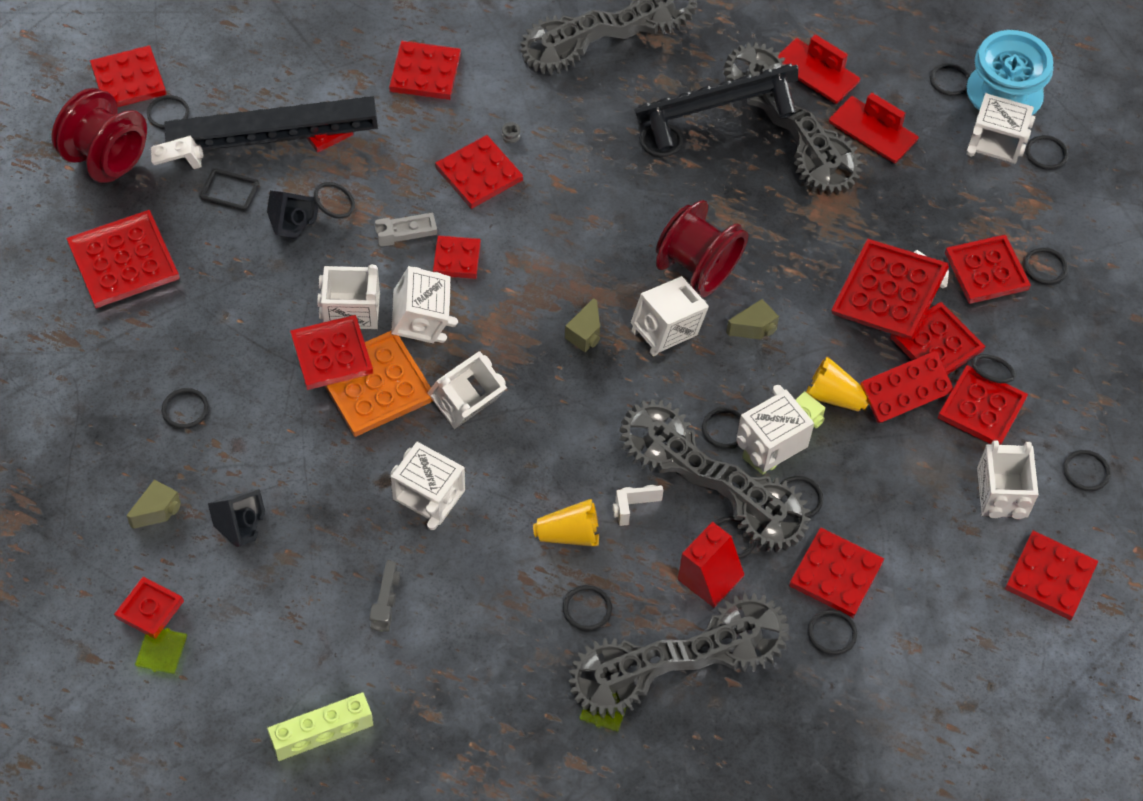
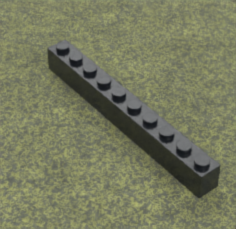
M374 96L164 121L165 142L191 136L197 146H201L202 150L307 138L322 134L332 135L378 129Z

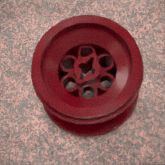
M87 88L75 94L60 110L52 129V145L62 159L67 162L78 163L87 160L89 176L99 183H107L127 173L138 162L145 147L147 123L144 116L137 111L128 110L118 113L116 100L109 92L98 88Z
M700 200L693 205H686L680 209L664 228L656 245V267L658 270H664L677 262L693 273L690 286L700 297L704 298L712 294L732 272L745 250L748 232L743 230L742 226L738 223L729 226L721 232L705 221L708 213V203L705 200Z

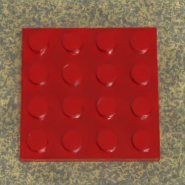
M150 210L66 238L95 309L180 279Z
M867 239L831 310L832 314L913 341L949 265L947 262Z

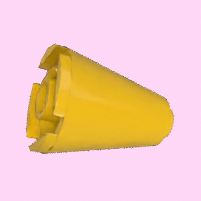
M827 356L825 360L823 359L812 377V387L808 385L806 393L817 401L857 412L860 409L865 410L869 404L861 385Z
M592 499L537 518V523L533 524L535 538L539 537L540 542L591 547L599 545V534L594 535V532L597 531L598 519Z

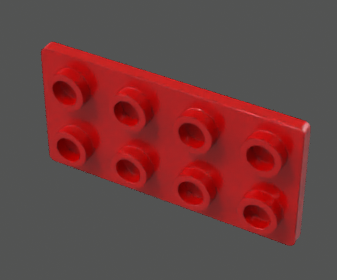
M816 34L810 38L809 45L798 38L794 39L778 55V58H785L783 64L798 65L799 81L835 104L839 103L860 82V77L845 68L848 54Z
M874 93L867 97L866 104L851 96L829 118L830 124L893 163H897L919 138L916 134L903 127L906 113Z
M936 351L860 383L878 423L948 395L953 390V386Z

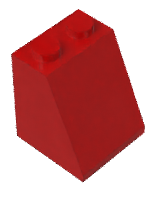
M711 522L681 556L677 580L713 608L725 598L745 575L731 535L714 522Z

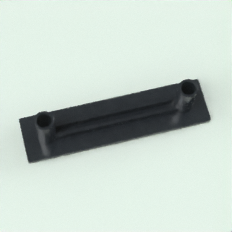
M786 64L776 69L764 70L757 76L746 75L736 80L724 81L717 87L711 88L707 86L696 91L684 92L677 98L670 99L668 97L653 103L641 104L635 109L637 122L642 124L650 121L658 151L662 152L674 148L668 120L772 92L780 118L791 117L796 114L788 83L798 80V65Z

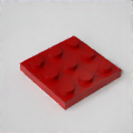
M401 41L389 86L390 92L450 100L461 49Z
M150 45L90 60L98 88L113 95L117 108L167 95Z
M488 135L435 163V168L471 209L523 181V174Z
M1006 234L947 247L945 250V255L969 304L1030 289L1031 284Z
M939 302L927 311L913 341L891 334V339L911 360L936 351L947 375L974 358V356L982 353L986 347L942 302Z
M356 315L290 330L307 390L374 374Z
M966 365L942 407L938 419L989 444H992L993 440L999 441V445H1002L1028 394L1006 383L989 381L980 376L973 367Z
M820 527L792 577L789 586L854 618L880 570L884 558Z
M1033 530L1005 590L1071 621L1098 564V560Z

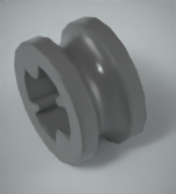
M514 122L505 123L502 127L503 140L507 143L517 142L520 139V126Z

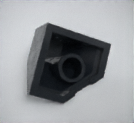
M270 190L267 214L275 235L296 238L302 233L301 230L315 222L318 215V206L314 201V197Z
M260 489L208 503L213 526L236 547L256 540L258 535L256 529L259 520H263L266 512Z

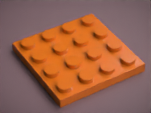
M391 331L365 342L374 374L325 386L354 437L433 402L428 394V391L431 389L429 383L398 335L391 334Z

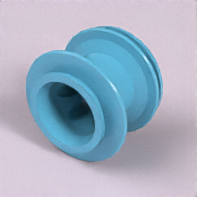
M1004 30L988 36L976 52V69L971 73L967 82V94L970 101L980 111L985 93L1033 106L1032 115H1034L1043 103V88L1049 83L1053 74V56L1050 49L1039 38L1023 31Z

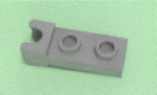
M433 213L392 220L384 218L375 221V230L378 234L379 246L381 247L394 245V242L437 235Z

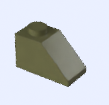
M594 298L565 325V339L583 352H586L590 347H595L600 340L598 304Z
M761 299L728 320L726 333L729 336L760 340L766 335H772L777 330L779 316Z
M153 480L126 515L130 527L135 529L168 521L180 508L181 502L178 492Z

